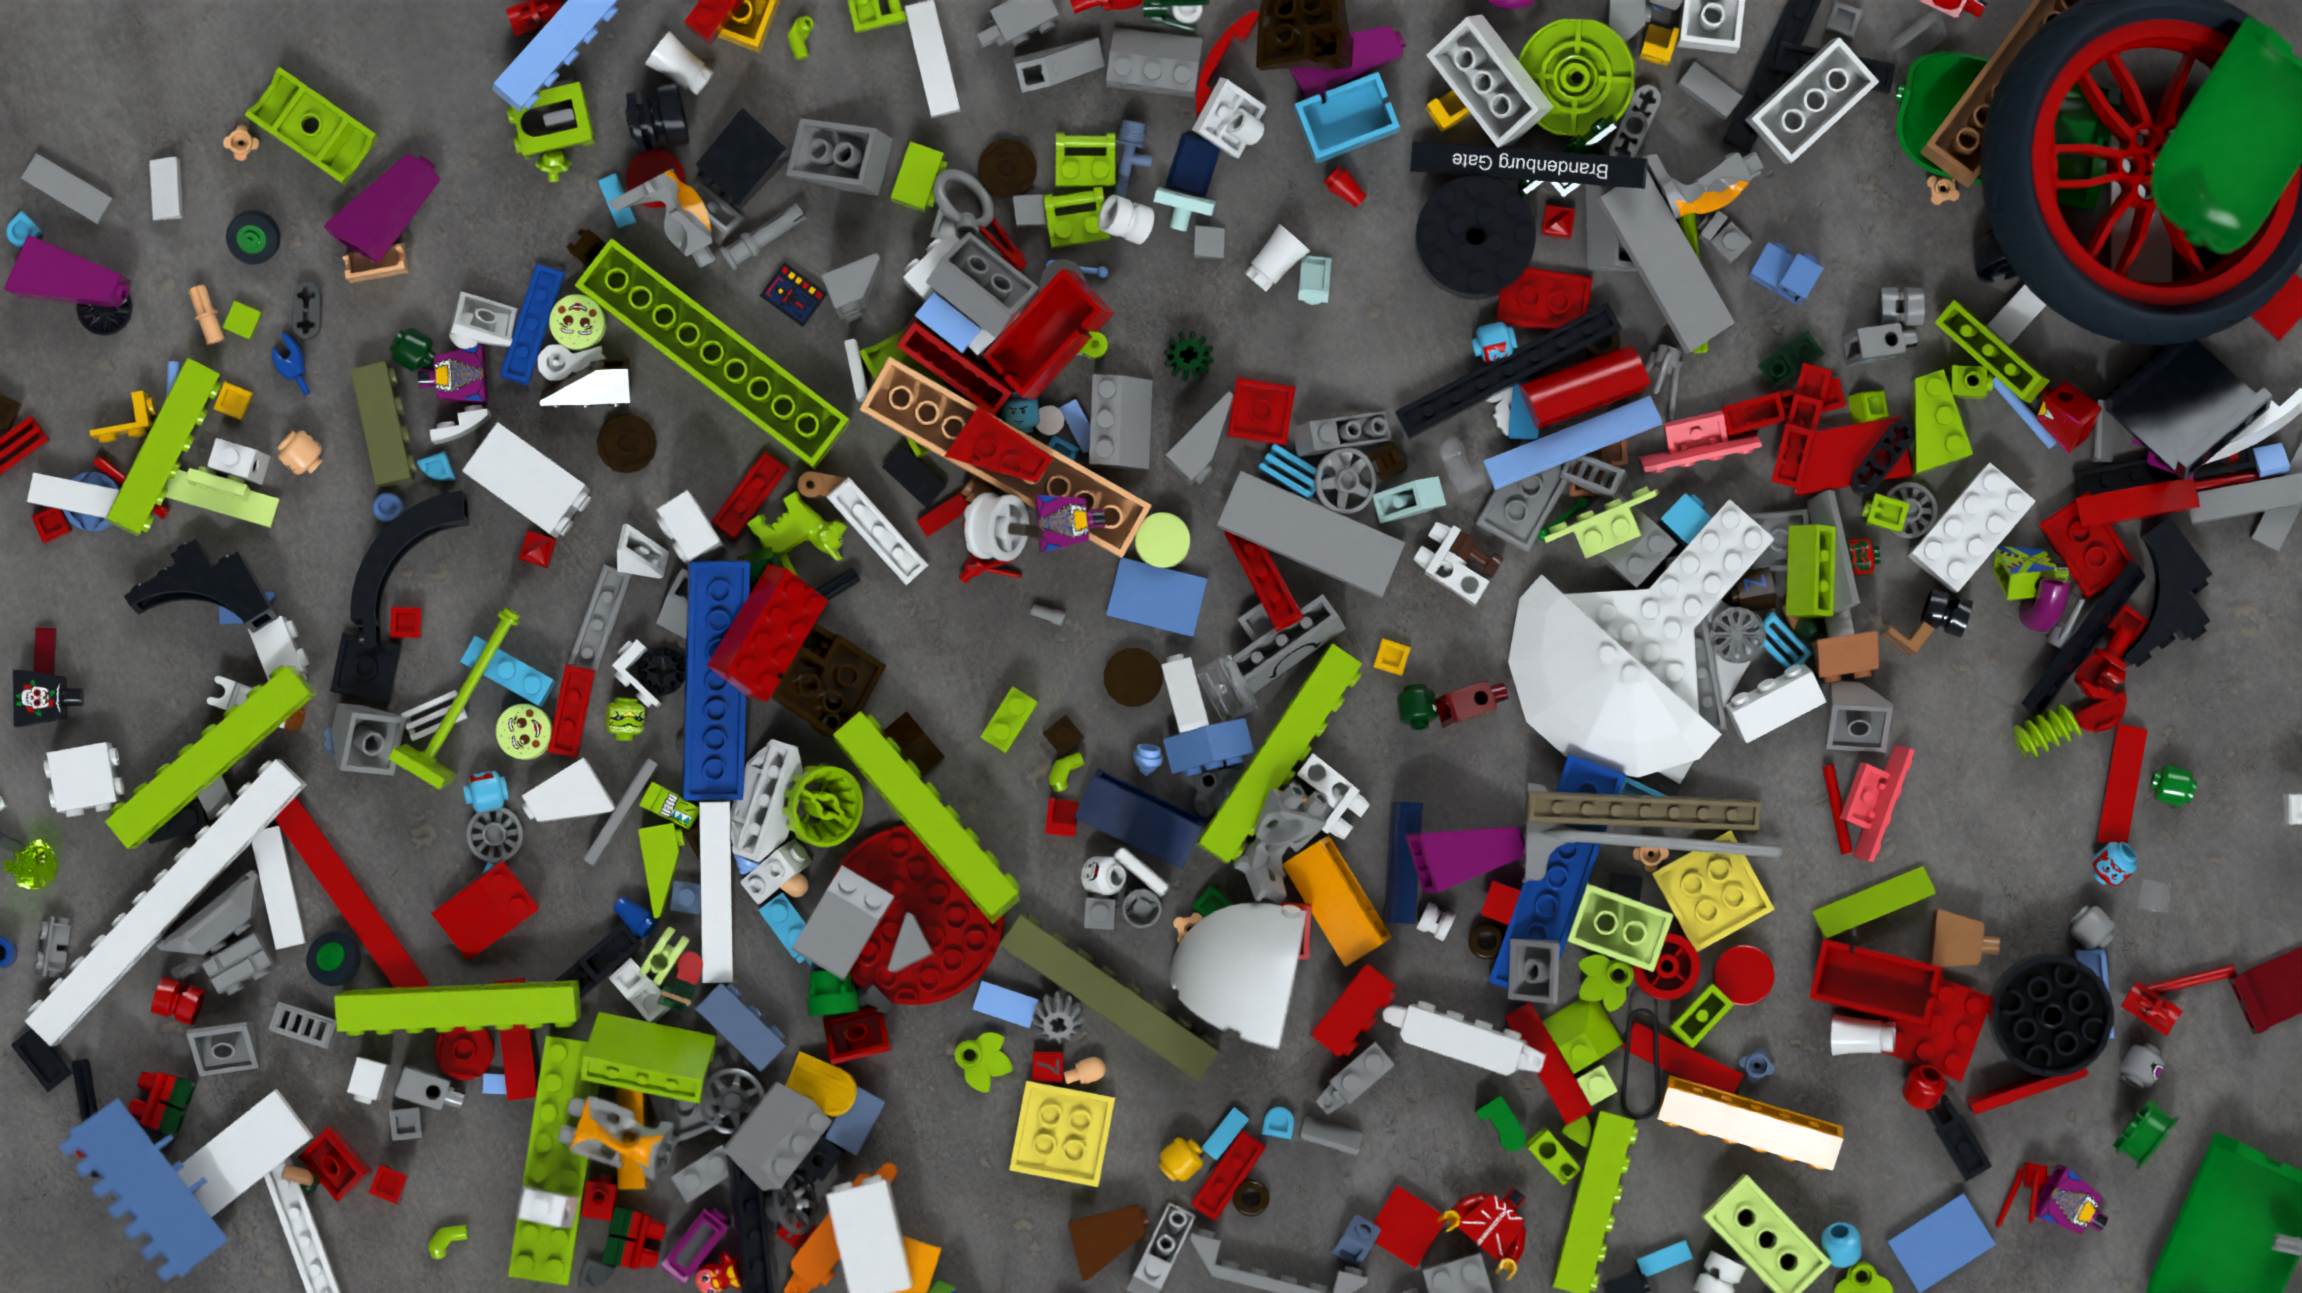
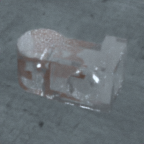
M1450 438L1442 444L1439 454L1457 496H1461L1485 485L1486 479L1482 471L1476 474L1473 473L1466 458L1467 449L1464 442L1458 438Z

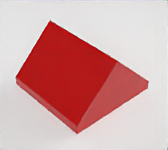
M873 1006L856 1012L824 1018L823 1023L831 1065L892 1050L884 1013L876 1012L877 1008Z
M335 1126L324 1129L299 1155L300 1160L336 1202H339L374 1172Z

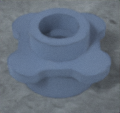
M1757 1048L1753 1054L1742 1056L1739 1060V1065L1746 1070L1748 1074L1747 1079L1751 1083H1757L1761 1077L1772 1075L1775 1071V1066L1769 1062L1766 1057L1767 1052L1763 1048ZM1755 1063L1760 1064V1067L1758 1069L1754 1067Z

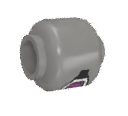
M2145 1043L2144 1046H2131L2119 1065L2120 1072L2122 1073L2121 1079L2138 1090H2142L2143 1087H2152L2165 1067L2164 1061L2160 1057L2161 1051L2148 1043Z

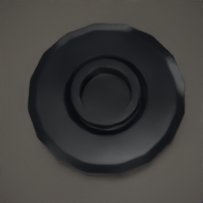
M128 294L127 298L121 302L119 308L77 303L76 310L78 319L85 329L95 335L109 336L117 334L127 326L132 316L133 305Z

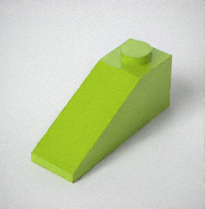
M676 823L638 829L652 911L656 919L663 918L681 856L680 847L685 846L682 828L677 829Z

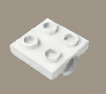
M1220 77L1192 130L1230 156L1239 159L1246 144L1253 145L1262 137L1264 124L1259 120L1267 106L1228 79Z

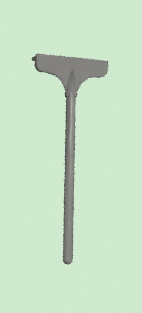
M1528 783L1524 795L1526 796L1527 791H1547V789L1540 784ZM1524 821L1526 832L1523 838L1526 840V845L1523 850L1525 854V861L1523 863L1525 875L1522 881L1525 883L1529 880H1542L1546 874L1549 855L1557 847L1566 843L1584 842L1774 858L1781 857L1783 849L1775 845L1585 831L1568 828L1562 823Z

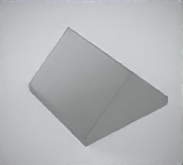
M906 913L887 969L894 973L934 954L916 916L910 913Z
M1510 940L1508 999L1557 1004L1560 943L1557 940Z
M254 1022L187 1030L188 1041L199 1077L259 1068Z

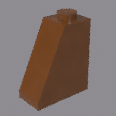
M1139 1204L1068 1221L1082 1281L1089 1280L1146 1234L1145 1227L1150 1226L1146 1209L1140 1210Z

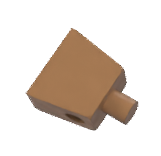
M1933 910L1928 964L1941 967L1980 965L1982 953L1998 955L2000 937L1985 936V924L1983 922L1943 910Z

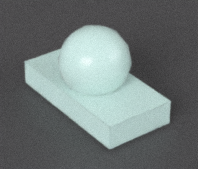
M1306 255L1302 258L1298 300H1303L1310 305H1317L1321 302L1328 303L1331 258Z

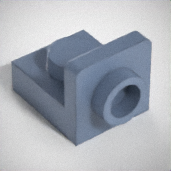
M1356 1214L1335 1245L1332 1253L1358 1268L1371 1250L1381 1229Z

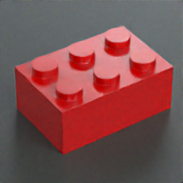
M1364 964L1309 1035L1335 1056L1340 1058L1344 1054L1348 1057L1359 1043L1354 1038L1361 1030L1367 1032L1377 1020L1373 1015L1380 1006L1383 1009L1386 1008L1396 996L1392 992L1395 985L1369 964Z

